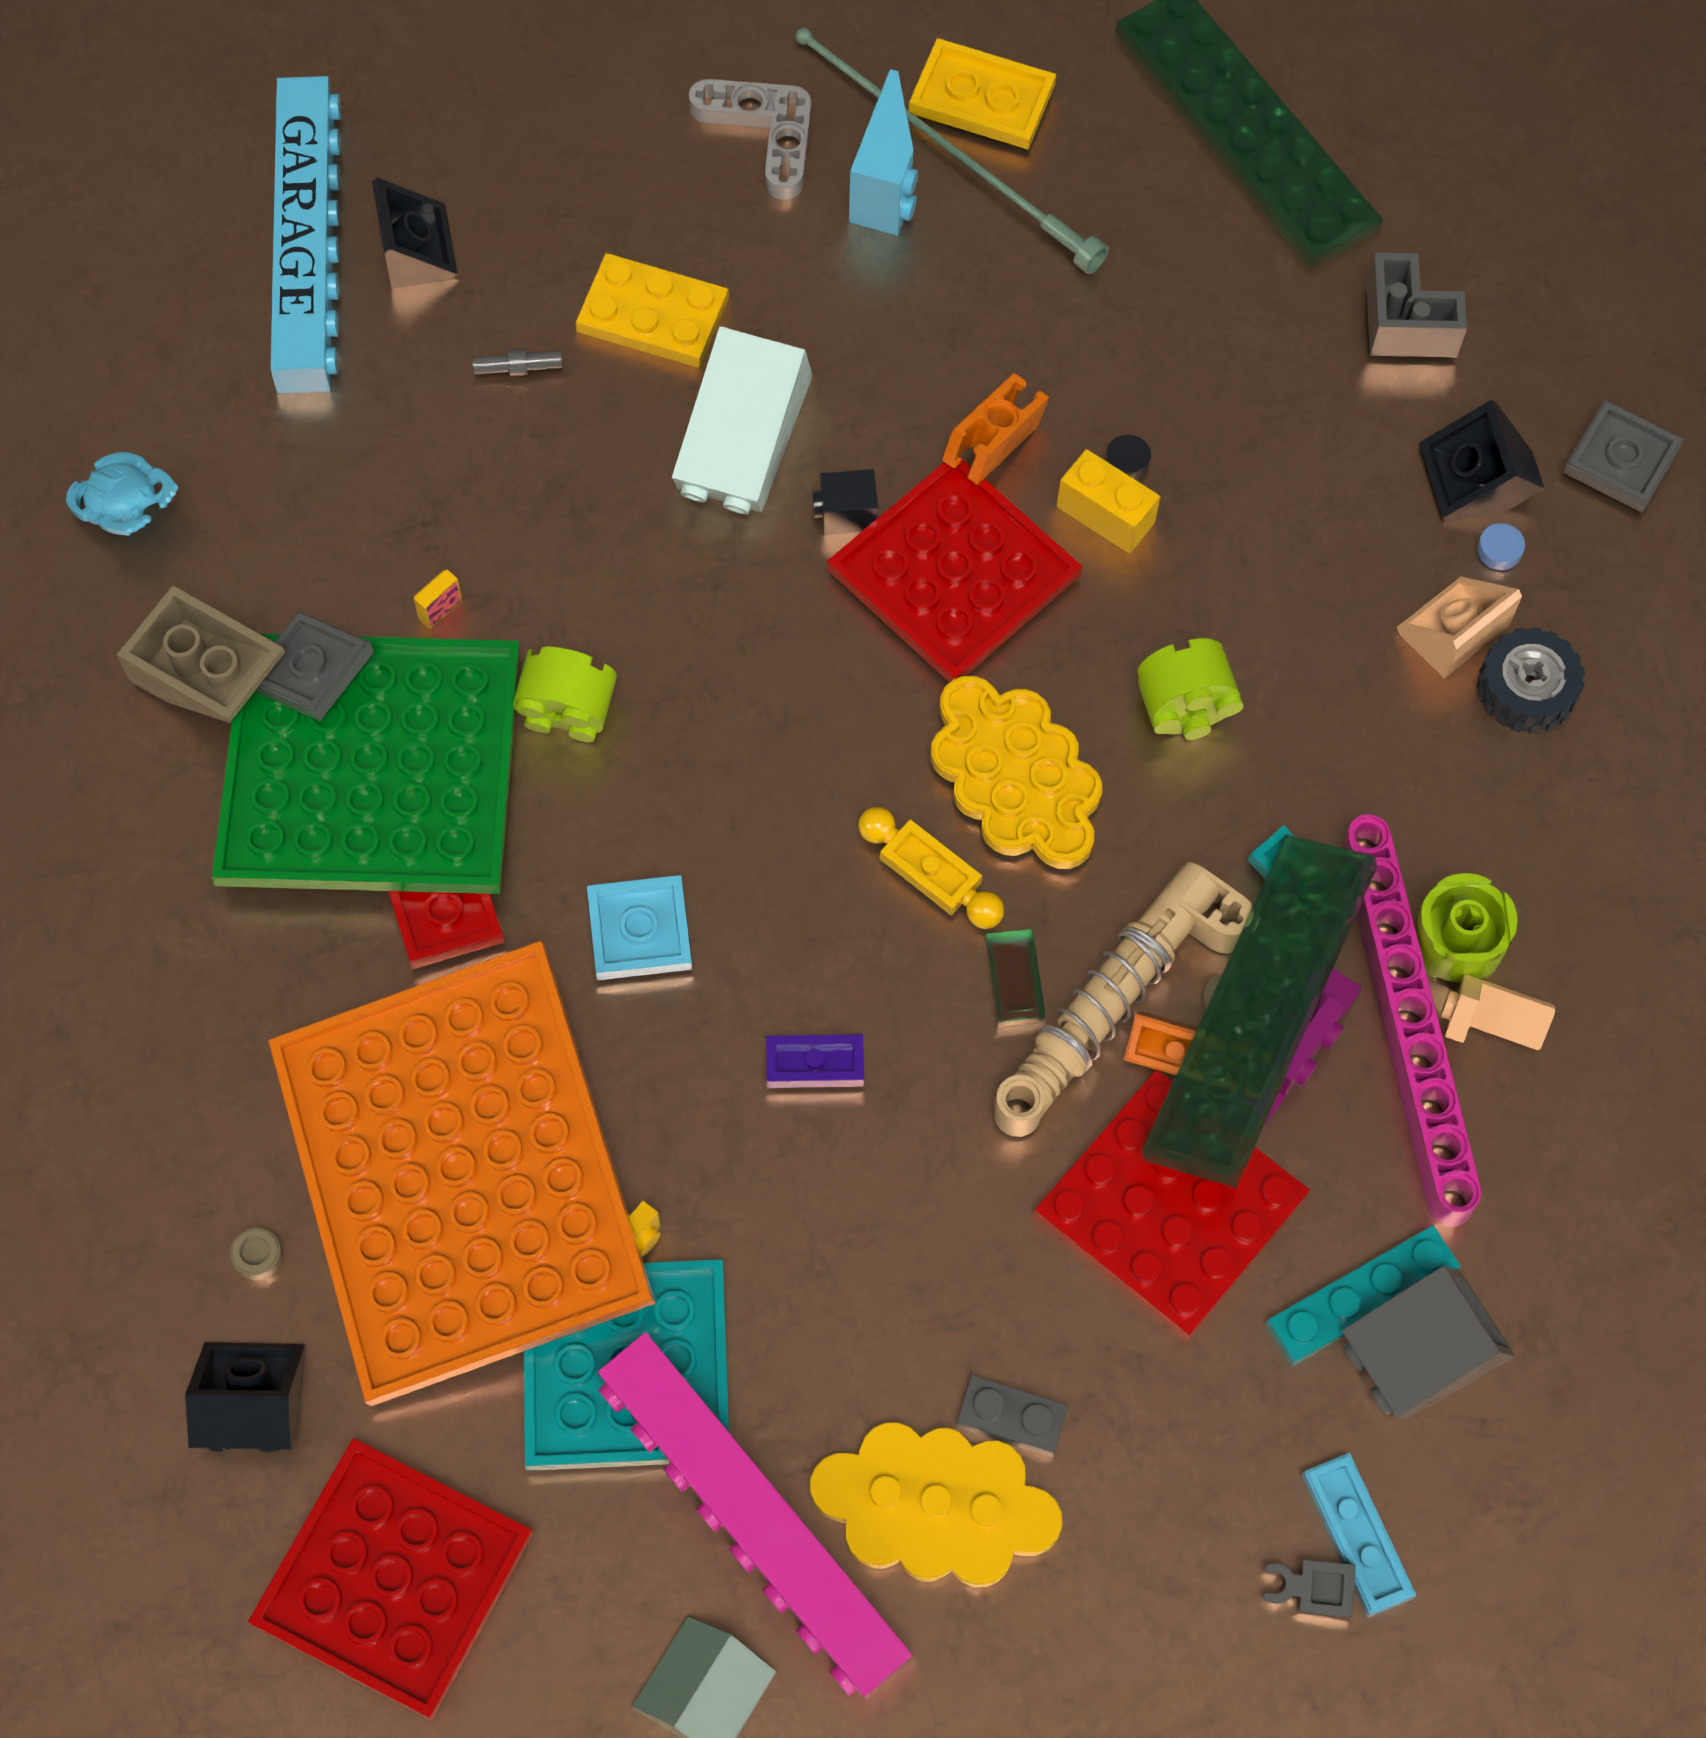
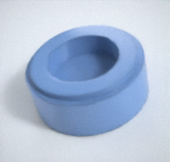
M1504 523L1493 524L1483 531L1477 545V553L1480 560L1486 566L1495 570H1507L1517 565L1525 549V540L1520 531L1515 527Z

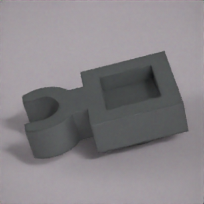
M1303 1560L1302 1575L1294 1574L1290 1568L1282 1564L1273 1563L1266 1565V1572L1279 1573L1286 1581L1285 1589L1281 1593H1264L1266 1601L1280 1604L1287 1602L1293 1596L1301 1597L1300 1613L1353 1618L1356 1565Z

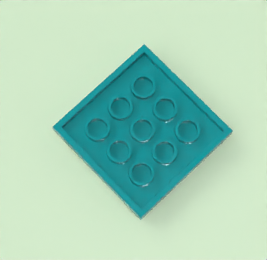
M723 1259L644 1263L655 1304L524 1351L526 1471L663 1465L670 1463L657 1447L649 1453L630 1430L637 1422L629 1412L623 1408L616 1413L597 1390L605 1384L601 1380L598 1371L645 1332L729 1432Z

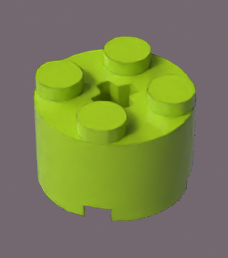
M1208 638L1188 640L1191 648L1179 651L1175 650L1174 644L1166 646L1148 656L1137 669L1139 676L1137 678L1138 686L1155 733L1184 734L1187 740L1199 739L1211 732V725L1225 717L1235 715L1243 709L1241 695L1220 642Z
M546 646L541 647L539 655H535L532 648L528 650L513 701V708L525 717L523 725L529 730L538 733H550L551 727L568 730V735L575 740L594 742L596 733L601 732L604 727L617 679L616 672L605 663L602 671L590 666L592 657L574 650Z
M1459 873L1445 877L1430 890L1414 920L1427 975L1433 978L1461 983L1464 974L1483 979L1495 972L1516 934L1518 923L1515 905L1505 891L1504 893L1500 892L1491 885V880L1472 873Z

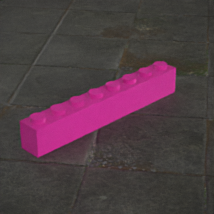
M646 1332L598 1371L601 1380L605 1383L597 1389L616 1413L623 1408L629 1412L637 1422L630 1429L631 1432L649 1453L656 1447L670 1462L663 1468V1471L682 1493L689 1487L702 1501V1504L696 1508L702 1519L714 1533L722 1527L735 1542L728 1550L748 1574L754 1568H757L769 1583L762 1589L763 1593L781 1614L790 1609L802 1625L796 1630V1633L814 1655H817L823 1649L836 1666L829 1673L849 1697L857 1690L864 1699L913 1656Z

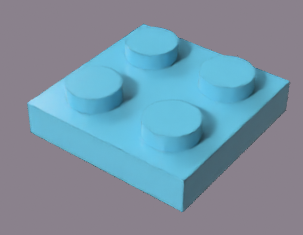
M681 875L587 886L597 980L692 970Z

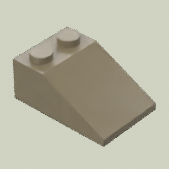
M172 585L116 655L130 682L167 703L230 723L284 655L285 650L284 647Z

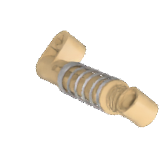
M1186 862L1138 922H1130L1118 934L1120 944L1113 952H1103L1105 962L1098 971H1088L1090 981L1082 990L1078 988L1072 990L1075 999L1067 1009L1062 1007L1057 1009L1060 1017L1057 1021L1060 1028L1044 1025L1035 1038L1036 1047L1032 1051L1033 1054L1026 1058L1025 1062L1013 1076L1008 1077L1001 1083L997 1090L993 1117L996 1125L1002 1132L1010 1136L1022 1137L1031 1134L1037 1129L1042 1115L1051 1106L1053 1100L1059 1096L1060 1091L1067 1086V1082L1073 1077H1081L1092 1066V1060H1096L1100 1056L1099 1044L1102 1041H1110L1115 1037L1116 1023L1126 1022L1131 1017L1130 1006L1134 1003H1141L1146 999L1145 987L1157 984L1161 980V973L1168 971L1171 964L1175 961L1174 951L1188 934L1218 953L1229 954L1243 947L1254 921V909L1251 902L1205 868L1192 862ZM1212 903L1220 907L1219 910L1215 909L1208 919L1203 916ZM1228 920L1231 921L1227 926L1224 925ZM1157 973V977L1153 981H1151ZM1142 992V996H1141L1139 999L1136 1000V998H1137V997L1140 995V993ZM1127 1011V1015L1124 1018H1121ZM1096 1049V1053L1090 1056L1087 1050L1094 1051ZM1013 1099H1022L1031 1106V1109L1024 1113H1017L1011 1110L1007 1103Z

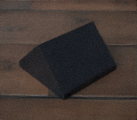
M377 177L374 179L372 186L391 288L450 280L457 276L445 204Z

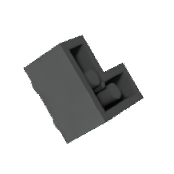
M1375 252L1366 280L1370 356L1457 358L1467 331L1465 291L1421 290L1418 253Z

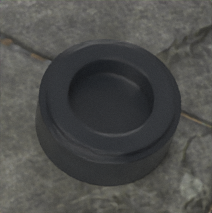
M1121 435L1110 442L1105 461L1137 480L1148 471L1151 450L1142 438L1135 435Z

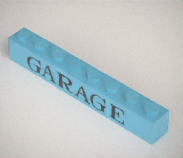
M328 76L277 78L271 373L277 394L330 392L331 374H338L336 347H331V337H338L339 325L337 310H331V300L339 299L337 273H332V263H339V242L337 236H332V227L340 226L338 200H333V191L340 190V171L338 164H333V155L341 154L339 129H334V120H341V102L339 94H332Z

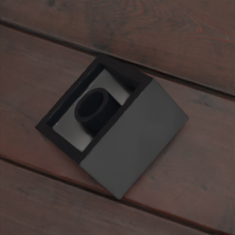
M204 1342L185 1393L188 1448H206L214 1452L228 1449H257L266 1453L291 1450L300 1421L305 1344Z

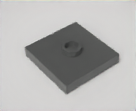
M1604 399L1568 460L1563 473L1643 513L1681 448L1684 439Z
M299 611L275 640V643L284 647V655L255 692L321 721L374 653L370 642Z

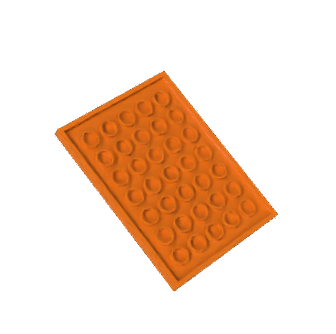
M542 941L268 1040L365 1403L374 1406L656 1303L547 949Z

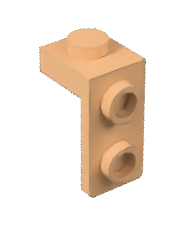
M1464 974L1458 992L1449 990L1440 1017L1448 1020L1445 1037L1463 1043L1469 1027H1473L1539 1050L1543 1045L1556 1008L1553 1004Z

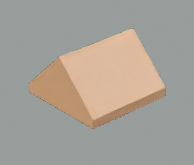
M1460 576L1396 628L1399 635L1445 679L1510 626L1522 595L1519 589Z

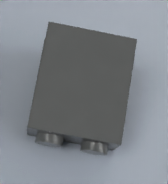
M1442 1266L1430 1275L1425 1276L1342 1330L1350 1342L1344 1346L1348 1357L1360 1372L1367 1369L1377 1385L1371 1389L1375 1400L1387 1415L1394 1412L1395 1416L1401 1419L1410 1418L1516 1357L1462 1272L1446 1266Z

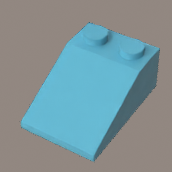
M890 69L850 170L849 222L898 236L903 221H911L915 211L917 196L912 194L916 187L918 170L912 169L913 146L899 73Z

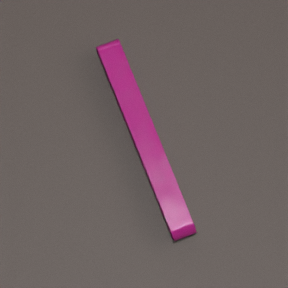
M1364 814L1356 817L1351 822L1341 847V856L1428 1209L1431 1216L1439 1224L1447 1227H1456L1466 1222L1478 1205L1481 1198V1186L1391 832L1387 823L1382 818L1372 814ZM1366 838L1372 841L1375 847L1365 848L1356 839ZM1376 880L1381 882L1386 890L1376 891L1369 887L1366 881ZM1387 923L1392 925L1396 929L1397 934L1383 933L1377 924ZM1397 966L1402 968L1407 973L1408 978L1394 977L1389 972L1388 967ZM1408 1010L1413 1012L1420 1022L1409 1023L1403 1020L1399 1011ZM1413 1054L1424 1056L1429 1061L1431 1067L1420 1068L1411 1061L1409 1056ZM1430 1099L1440 1105L1442 1113L1433 1114L1423 1108L1421 1100ZM1432 1146H1446L1451 1150L1454 1159L1444 1160L1439 1158L1434 1153ZM1455 1191L1459 1193L1465 1201V1206L1457 1207L1451 1205L1446 1200L1444 1192Z

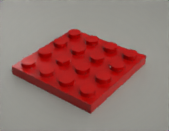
M963 459L956 468L951 467L945 462L942 463L827 560V571L949 683L953 679L968 675L1082 575L1083 566L986 479H983L978 485L968 479L971 466Z
M1156 1069L1035 1208L1033 1216L1178 1334L1188 1340L1307 1198L1310 1189Z
M352 1438L249 1618L248 1623L257 1630L418 1715L433 1721L534 1533L532 1529Z

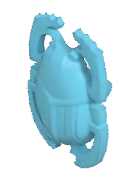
M117 452L94 463L96 469L91 471L87 481L83 480L81 483L74 481L67 492L66 503L72 513L80 520L99 524L103 530L109 533L129 536L151 522L150 515L143 516V511L149 505L159 502L160 508L167 507V504L172 501V497L176 495L179 487L165 471L160 468H153L141 456L130 452ZM157 482L163 485L158 494L154 491V485ZM82 496H83V502H84V504H85V506H86V508L83 509V510L81 509V504H80V500H81V497H82Z

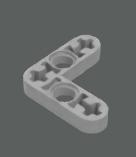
M705 79L696 82L689 91V106L692 116L703 123L770 128L765 167L766 189L774 198L788 200L798 196L804 186L811 121V98L808 92L801 87L791 85ZM705 98H713L711 105L703 104ZM727 98H731V108L726 107ZM746 98H753L760 101L762 105L754 111H747L742 109L739 103ZM789 104L797 105L795 109V122L787 121ZM784 136H792L798 139L800 144L793 149H784L777 144V141ZM782 164L789 165L788 182L779 181Z

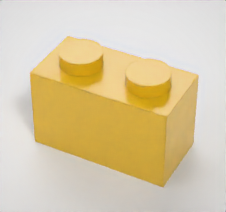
M1086 449L1060 480L1057 508L1130 554L1155 524L1160 495Z

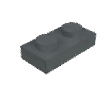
M972 1375L956 1427L1053 1458L1068 1405Z

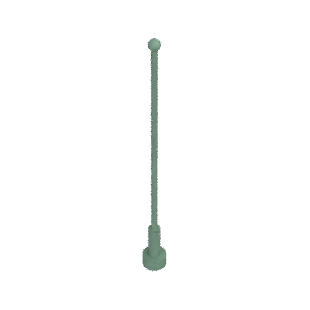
M800 28L797 30L795 38L799 44H808L879 99L881 89L812 38V33L809 29ZM906 109L907 120L1035 217L1041 222L1040 227L1075 253L1074 265L1088 275L1094 273L1102 265L1109 252L1108 245L1096 236H1091L1085 240L1054 215L1048 214L1046 216Z

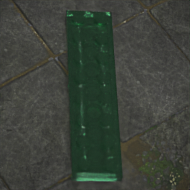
M1156 0L1116 22L1115 33L1311 268L1381 229L1382 217L1197 0Z
M1285 835L1142 1149L1145 1161L1235 1188L1238 1187L1377 869L1376 856Z

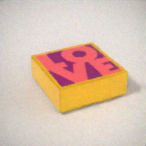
M447 569L443 570L414 596L418 620L429 630L462 601L458 578Z

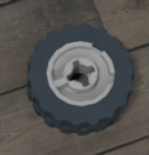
M1532 627V629L1518 628L1510 634L1507 632L1500 636L1498 642H1494L1489 648L1477 678V686L1479 687L1478 697L1480 702L1484 703L1485 711L1488 715L1496 718V722L1500 725H1506L1512 728V731L1519 733L1527 731L1529 734H1536L1541 730L1547 732L1554 729L1558 723L1562 724L1568 715L1572 713L1585 683L1582 682L1585 671L1584 666L1582 667L1580 664L1581 658L1578 652H1574L1571 644L1566 639L1562 640L1557 637L1558 634L1552 631L1545 632L1541 628ZM1527 675L1533 676L1537 679L1532 680L1531 683L1525 681Z

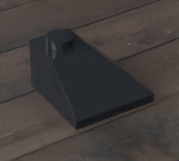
M1493 400L1486 402L1419 442L1442 518L1447 521L1507 511L1545 489L1533 451L1497 402Z

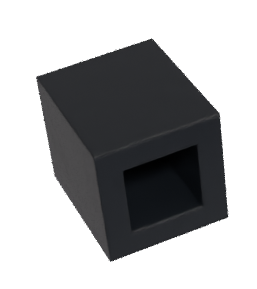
M874 469L820 473V491H812L814 518H822L824 535L862 532L878 518Z

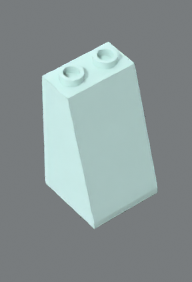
M719 326L672 475V479L677 489L681 490L680 494L683 497L703 503L706 502L707 497L724 502V508L739 514L747 515L750 509L762 513L812 379V372L805 349Z

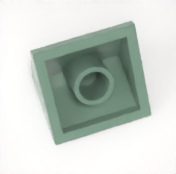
M688 1616L632 1708L679 1738H737L775 1676L776 1671L731 1634Z

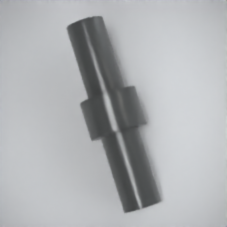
M526 349L508 350L507 355L473 357L474 375L509 372L510 377L528 375V371L563 368L561 350L526 353Z

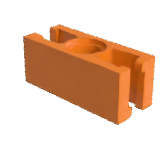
M1013 373L952 430L942 460L951 467L956 468L962 461L959 455L968 448H974L973 452L976 456L968 479L978 485L1038 428L1050 397L1039 390L1035 394L1033 402L1024 409H1018L1015 406V402L1019 392L1026 388L1027 383L1024 379Z

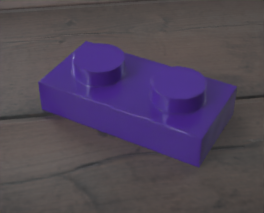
M863 1034L766 1036L767 1088L864 1086Z

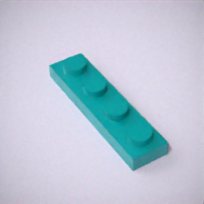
M1432 1225L1267 1320L1265 1326L1293 1367L1344 1338L1343 1329L1425 1276L1430 1275L1442 1266L1458 1271L1461 1265L1435 1226Z

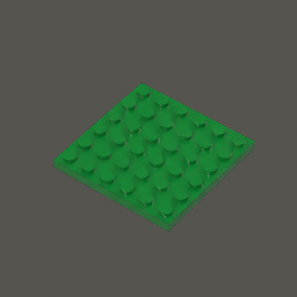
M280 634L261 635L275 642ZM357 636L370 642L374 653L321 721L255 691L232 719L212 870L214 886L500 894L515 721L513 701L517 691L520 661L519 641Z

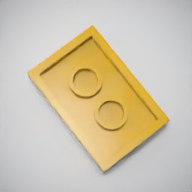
M937 38L910 99L909 111L926 119L1029 150L1055 87L1056 74Z
M606 253L576 320V330L581 334L700 368L728 302L729 289Z

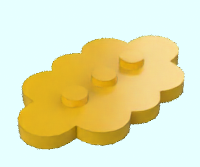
M962 676L953 679L945 686L940 696V716L945 726L936 733L931 743V763L934 770L943 779L955 783L954 802L957 809L965 816L982 820L981 833L985 843L1000 854L1017 856L1033 849L1045 864L1056 869H1071L1080 866L1089 858L1093 849L1094 829L1088 817L1097 809L1101 801L1102 781L1098 772L1093 767L1077 760L1078 741L1075 735L1066 727L1050 723L1051 711L1049 706L1036 692L1028 689H1013L999 695L987 680L977 676Z
M901 1423L881 1424L874 1427L864 1437L859 1455L835 1453L828 1456L815 1467L810 1479V1497L815 1508L828 1519L846 1523V1545L850 1554L860 1564L872 1569H886L900 1563L907 1574L921 1582H934L951 1572L961 1583L973 1588L989 1587L998 1583L1008 1573L1013 1554L1037 1556L1048 1551L1057 1542L1062 1528V1512L1057 1501L1046 1491L1025 1486V1465L1017 1451L1010 1445L1000 1441H984L972 1447L961 1433L950 1428H937L920 1438L913 1429Z

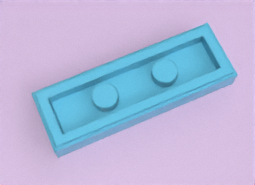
M1345 1454L1304 1471L1301 1476L1341 1563L1356 1565L1354 1591L1366 1617L1368 1618L1413 1599L1416 1593L1351 1454Z

